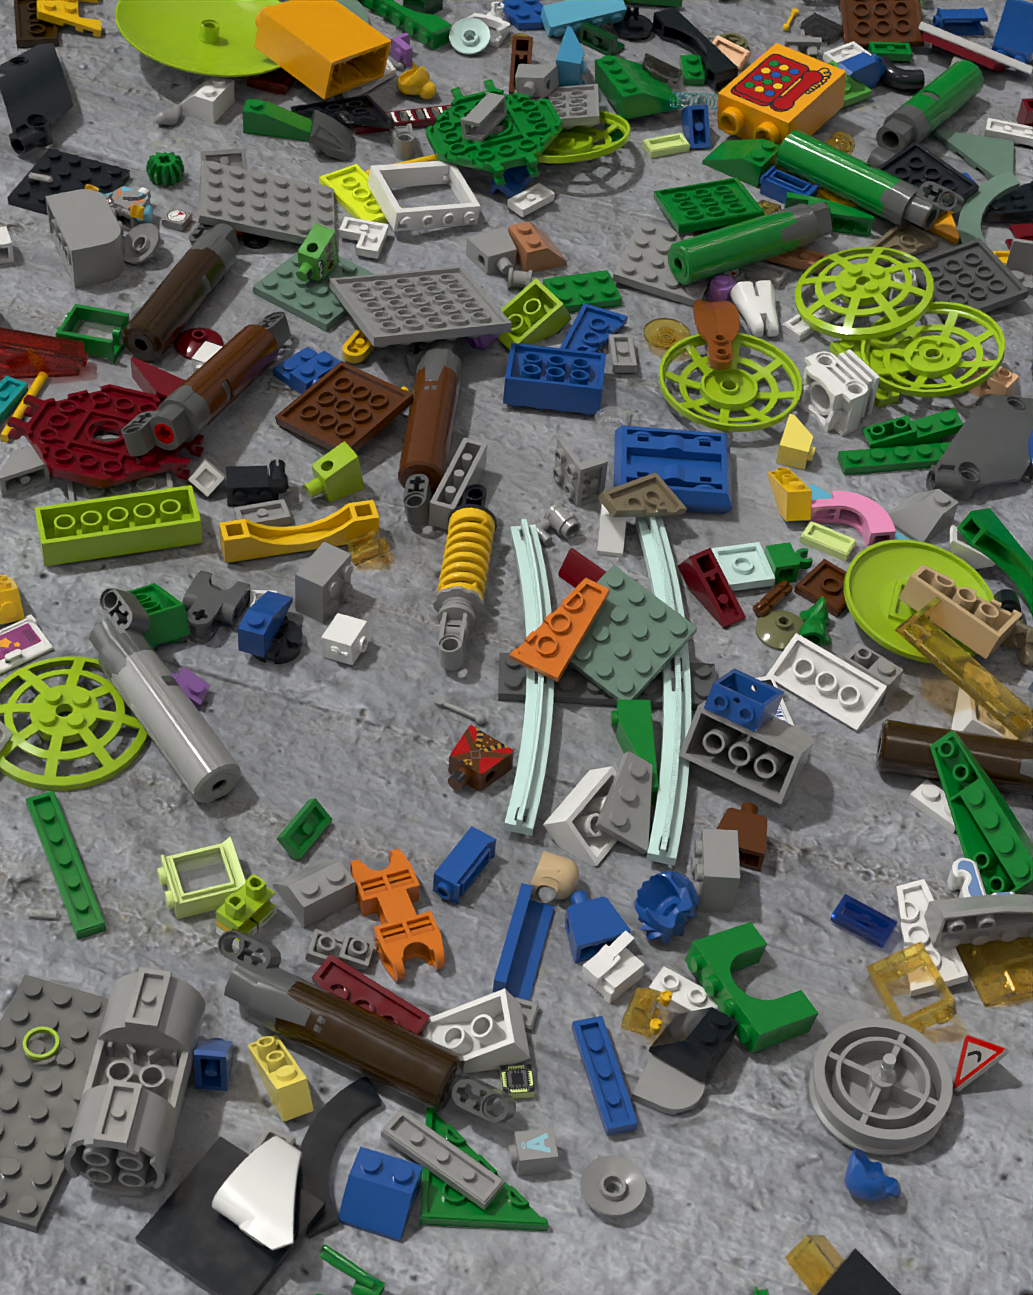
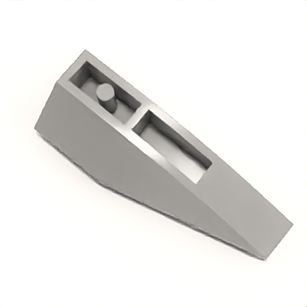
M982 895L929 901L924 918L932 946L954 948L959 944L972 943L974 945H982L994 940L1009 942L1021 937L1030 936L1033 938V895Z

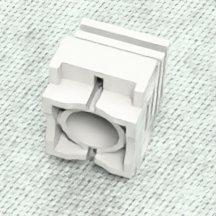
M847 350L846 354L840 353L838 358L834 354L825 351L805 357L804 361L807 363V367L804 369V381L798 405L805 412L815 417L819 425L826 432L835 429L841 436L857 430L865 413L867 415L872 413L880 376L851 350Z

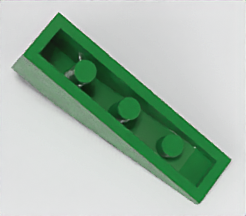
M258 99L246 100L243 109V133L309 142L312 125L311 119L267 101H260Z
M617 699L616 710H611L610 726L615 727L616 739L624 754L630 751L653 765L651 805H655L658 792V776L650 700Z

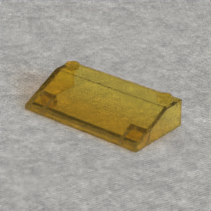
M936 597L896 628L895 631L1020 741L1033 735V710L930 621V615L941 602L940 598Z

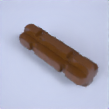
M786 580L780 582L775 586V589H772L760 602L753 606V612L756 613L757 617L765 616L770 612V609H773L785 596L792 592V586Z

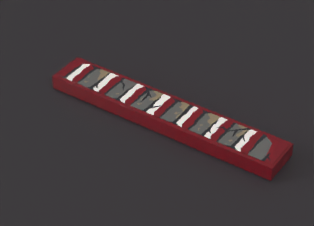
M451 105L389 111L385 113L394 121V127L407 126L410 123L412 128L434 126L436 118L444 110H449ZM351 124L355 134L389 131L388 128Z

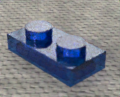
M847 894L843 896L830 918V921L882 949L893 934L898 921Z

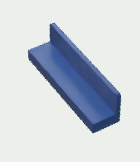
M521 883L495 974L493 993L506 989L513 997L529 1001L554 906L532 901L533 885Z

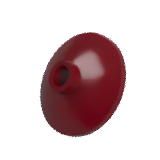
M202 327L191 328L178 335L175 340V348L182 357L192 360L194 354L205 341L223 347V339L212 329Z

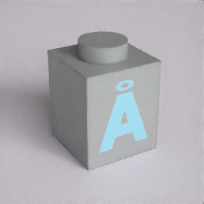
M553 1128L514 1132L513 1145H508V1158L510 1165L516 1166L517 1177L556 1173L558 1152Z

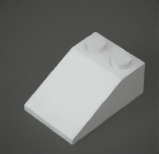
M506 989L430 1017L431 1021L423 1031L425 1038L464 1057L463 1073L500 1069V1066L514 1065L530 1059L521 1005Z

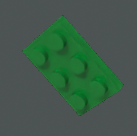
M608 270L543 279L542 284L564 304L569 313L579 312L584 303L599 308L616 307L622 304V297Z

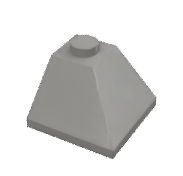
M935 489L913 494L888 514L896 530L911 540L927 543L953 523L959 502L942 490Z

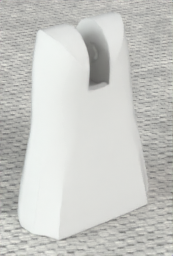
M770 280L758 281L755 284V289L750 281L738 282L730 291V297L744 317L753 336L762 337L764 329L767 337L777 336L779 334V323L776 313L775 289Z

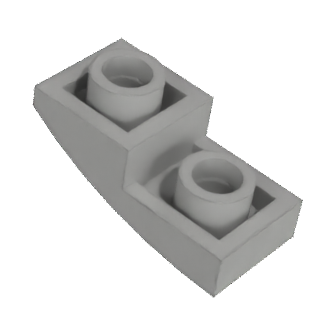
M315 929L305 959L322 964L329 954H332L354 969H367L375 941L348 932L342 938Z

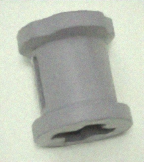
M510 267L507 288L512 286L525 288L532 282L533 270L525 272L514 270L513 267Z

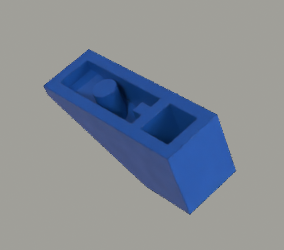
M267 591L249 607L237 628L238 650L265 657L293 602V597Z

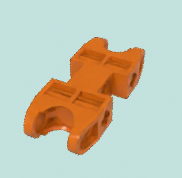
M398 848L388 852L390 864L383 870L370 869L365 863L362 864L359 859L350 861V873L356 881V902L362 916L373 913L378 914L382 925L374 927V946L383 967L395 982L405 979L404 963L411 958H421L429 965H432L435 970L445 968L444 948L440 930L431 911L416 914L412 903L419 901L420 884L410 862Z

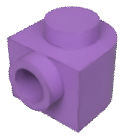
M715 275L710 280L708 300L729 302L731 300L730 291L737 282L730 275Z

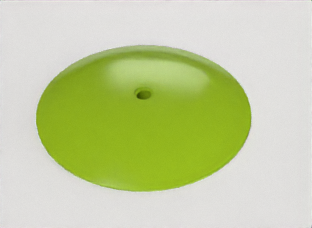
M119 0L117 3L115 22L121 35L136 50L164 65L190 73L216 77L253 76L281 68L254 47L257 34L255 22L258 13L266 6L282 3L279 0Z

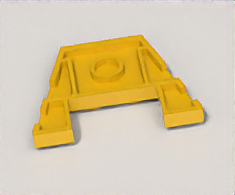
M36 0L38 19L60 26L66 23L75 26L76 31L83 32L85 29L93 32V36L101 37V20L81 18L78 11V1L98 4L99 0Z

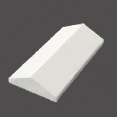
M797 633L766 675H773L776 684L857 732L874 714L887 689L886 685Z

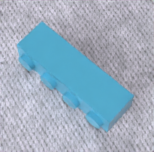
M565 0L544 5L542 7L541 19L548 37H560L565 34L567 26L572 27L574 32H580V25L585 21L596 27L609 22H620L624 19L626 6L624 0Z

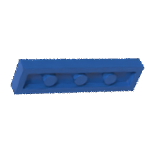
M598 1016L572 1021L571 1029L606 1136L637 1130L638 1121L603 1017Z

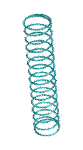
M673 92V93H676V94L679 95L678 98H679V103H680V105L682 104V100H681V102H680V99H681V96H680V95H681V94L683 95L684 98H685V96H684L685 94L687 95L688 98H689V95H691L692 98H693V95H695V98L697 97V95H699L700 97L702 96V95H700V94H702V93H699V94H698V93ZM705 94V96L711 95L714 100V96L718 94ZM677 99V106L675 107V105H674L673 108H685V107H684L683 105H682V107H680V105L678 104V99Z

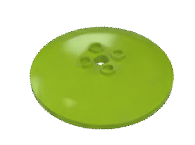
M906 539L878 542L863 549L856 555L845 575L844 596L852 617L869 637L886 649L919 662L948 664L963 661L976 655L971 648L953 638L948 632L930 622L928 618L899 599L910 576L922 565H925L955 581L954 585L958 587H970L976 590V596L990 602L991 599H994V596L987 583L974 568L943 548L921 541Z

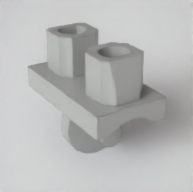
M799 29L798 35L785 37L784 46L817 59L822 44V37L805 35L804 29Z

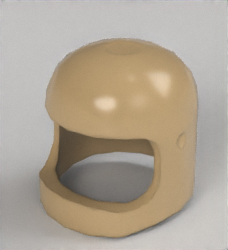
M543 851L530 885H533L532 895H536L538 887L547 886L556 890L555 899L563 900L569 898L574 893L579 880L577 864L569 858Z

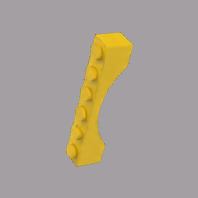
M374 500L348 503L340 510L323 519L298 526H266L247 519L219 522L220 546L225 563L314 550L318 549L323 542L333 546L379 540V515Z

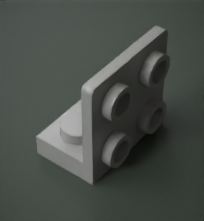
M1014 238L1006 267L1029 290L1028 295H1033V241Z
M563 438L557 439V447L554 451L555 467L552 470L555 481L561 484L566 496L571 498L576 507L598 501L601 492L605 489L608 461L604 456L580 462Z

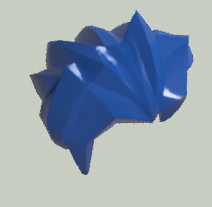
M670 871L650 876V879L644 881L642 887L637 890L638 898L636 897L634 906L639 915L638 920L642 923L640 931H647L646 940L660 939L665 944H668L674 935H683L684 926L688 924V919L697 917L696 907L699 906L696 889L693 882L680 873Z

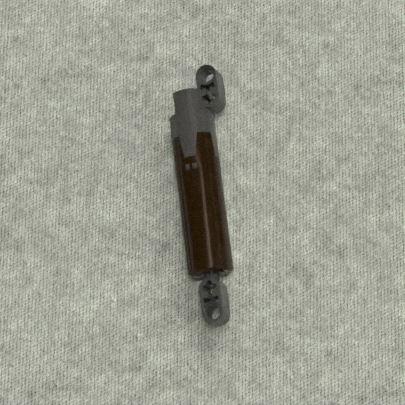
M230 930L220 936L218 940L220 954L238 963L228 979L224 995L247 1006L248 1019L436 1112L445 1108L450 1098H452L459 1107L490 1122L507 1121L515 1114L516 1102L510 1094L479 1079H462L465 1065L462 1055L279 968L281 953L274 945L240 931ZM238 937L241 946L238 952L235 953L232 949V943ZM252 953H263V956L266 958L265 963H263L261 958L252 956ZM471 1088L473 1094L485 1097L483 1100L468 1099L469 1095L465 1093V1089ZM497 1098L501 1099L505 1106L501 1116H497L492 1109V1104Z

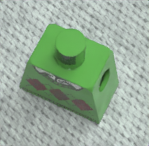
M316 223L314 224L297 253L299 269L296 272V276L299 280L307 282L311 278L316 281H322L339 263L335 230Z

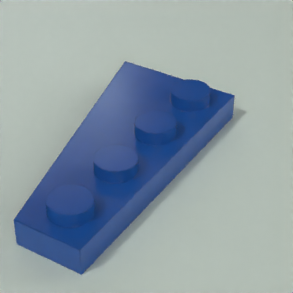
M584 303L560 348L598 352L608 342L609 334H616L627 323L628 316Z

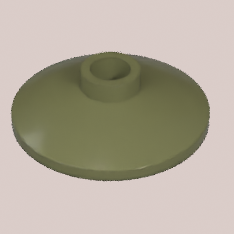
M773 610L765 616L759 617L756 622L755 631L758 639L764 645L775 650L784 651L796 633L799 634L800 627L804 621L794 613L784 610Z

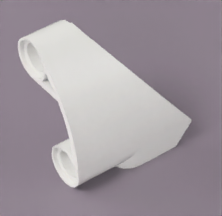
M279 1136L272 1137L254 1150L228 1177L216 1193L212 1202V1208L237 1224L239 1229L254 1241L267 1246L271 1250L294 1244L295 1193L302 1152Z

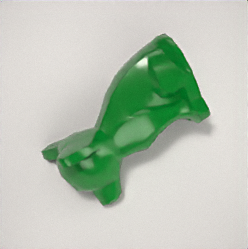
M823 596L820 597L815 605L808 610L801 611L799 614L800 618L805 621L800 627L799 635L819 647L821 645L829 646L831 643L830 638L826 636V629L831 620L825 608L826 598Z

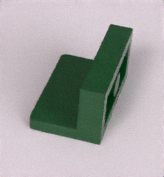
M586 21L580 25L579 43L605 56H615L625 49V44L617 41L618 37Z

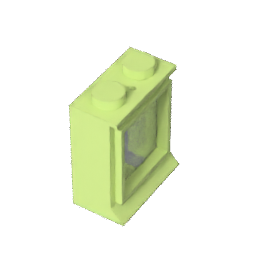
M231 836L221 844L167 857L161 855L162 867L157 868L160 885H166L168 890L164 892L167 908L174 909L177 920L218 910L225 903V899L232 893L235 894L246 881Z

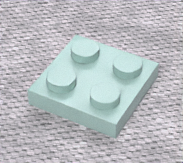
M760 542L711 548L732 591L774 586L776 578Z

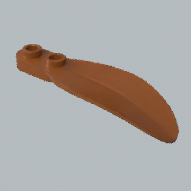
M697 299L693 306V317L700 336L707 343L708 364L716 370H728L731 368L733 361L732 343L738 335L740 326L738 309L728 301Z

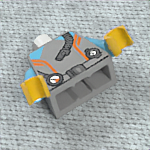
M86 184L85 189L99 192V188ZM122 186L111 193H101L107 199L110 207H114L117 221H121L124 231L129 233L137 225L152 222L153 208L150 206L151 194L148 189L142 187L136 191L127 186Z

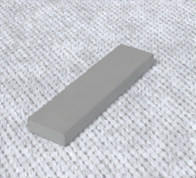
M402 1108L381 1130V1137L483 1210L486 1209L504 1187L505 1181Z

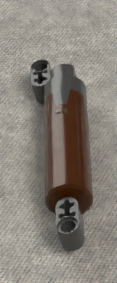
M439 339L431 343L420 341L406 345L405 351L409 371L415 375L412 392L414 399L408 414L398 480L401 486L405 488L403 504L407 521L413 526H421L429 521L432 495L435 494L448 468L463 372V364L456 355L454 340Z

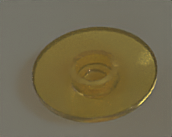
M657 318L645 325L643 335L645 340L653 347L668 350L675 343L689 337L690 331L685 324L678 320Z

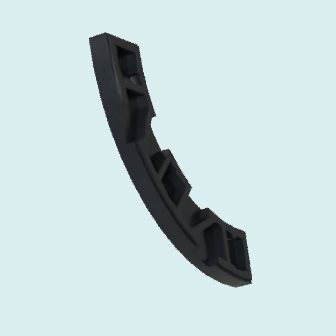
M365 1076L342 1089L326 1103L309 1126L300 1147L302 1157L296 1185L323 1201L326 1207L306 1233L309 1239L339 1225V1218L334 1210L328 1186L329 1169L338 1142L346 1130L350 1129L360 1118L381 1106L379 1095L370 1080Z

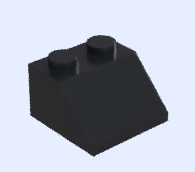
M713 1007L680 1013L675 1016L654 1041L648 1052L703 1083L730 1049L739 1022Z

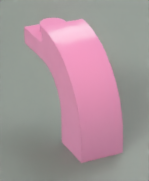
M832 491L831 499L812 500L811 520H807L808 524L810 521L817 524H847L855 528L862 535L866 548L878 542L894 540L896 530L889 514L875 501L863 495L847 491Z

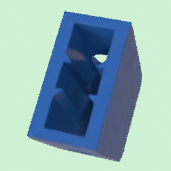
M584 890L577 891L571 895L572 905L566 908L565 929L575 964L590 960L605 944L610 946L625 930L631 934L629 927L608 898L599 897L590 900Z

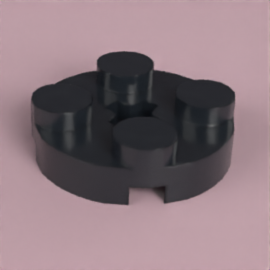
M285 616L274 639H281V642L272 641L265 657L253 655L257 660L266 663V660L274 661V664H285L299 656L303 645L302 630L296 623L288 620V617Z

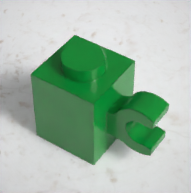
M790 542L767 545L765 547L764 554L776 578L774 585H778L784 580L789 583L796 582L799 569H809L812 566L813 559H805L808 555L807 548H800L794 552Z

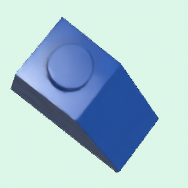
M865 52L842 61L838 65L849 76L872 89L887 69L881 63L882 58L875 53H872L870 56Z
M708 105L686 106L681 110L682 127L685 139L690 144V149L711 148Z
M221 1038L200 1039L193 1054L196 1089L228 1091L233 1063L232 1041H225Z

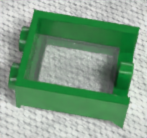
M75 304L71 311L66 314L61 327H58L56 330L55 339L58 341L59 351L67 350L103 357L115 364L125 347L122 333L125 326L130 322L129 313Z

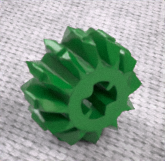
M156 152V155L149 156L146 172L150 181L155 182L156 185H174L175 182H181V177L184 176V165L181 156L175 155L174 152Z

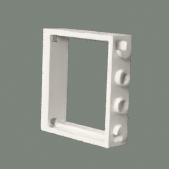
M443 161L370 166L368 186L394 232L477 225L481 206L456 164ZM449 184L460 204L400 208L390 188Z

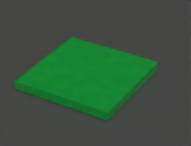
M737 177L654 191L655 201L679 234L733 225L765 215L763 209Z

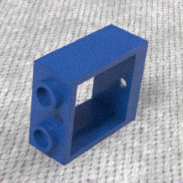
M734 668L713 682L704 708L756 732L775 717L784 691ZM752 685L757 687L756 691L752 690Z

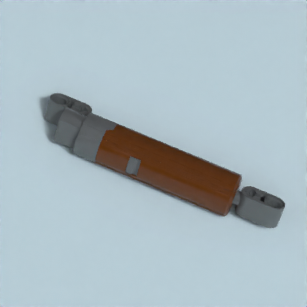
M279 311L268 314L257 325L245 326L158 406L156 411L143 412L131 420L121 430L129 455L134 457L144 455L155 445L170 451L176 449L182 443L192 441L277 360L279 348L291 337L285 312Z

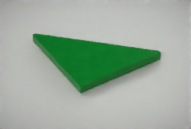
M427 1107L426 1126L500 1177L497 1174L498 1171L480 1154L478 1155L450 1124H446L436 1114V1111ZM423 1167L421 1225L547 1231L548 1221L530 1207V1203L512 1185L509 1186L505 1182L502 1190L483 1210Z

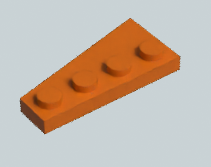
M585 578L562 601V604L553 613L551 612L544 619V622L535 631H532L518 648H515L509 654V659L558 682L608 598L610 589Z

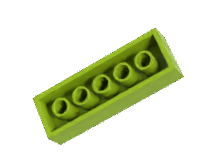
M192 485L34 507L44 567L202 543L201 519Z

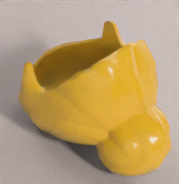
M413 63L412 69L405 71L397 79V89L405 95H420L422 99L429 100L437 92L435 84L430 80L428 70L424 66L418 68L416 63Z

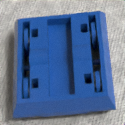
M623 425L615 430L614 487L656 472L684 504L687 512L725 514L732 510L730 438L726 433Z

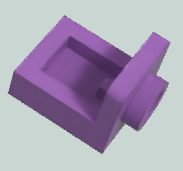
M408 33L391 38V57L398 63L401 62L404 68L412 66V47L410 46V35Z
M185 667L176 674L172 672L171 674L180 687L185 691L196 708H198L211 685Z

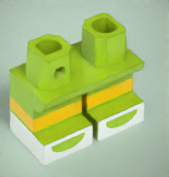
M252 874L245 881V884L235 894L232 893L225 899V903L216 911V933L221 936L226 931L234 930L254 935L257 929L262 928L277 913V906L270 902V898L276 892L267 887L263 879ZM237 937L232 945L240 949L241 943Z

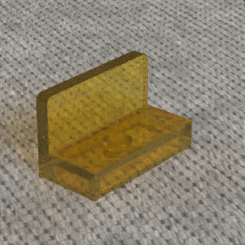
M807 1235L785 1257L813 1295L843 1261V1258L824 1235Z

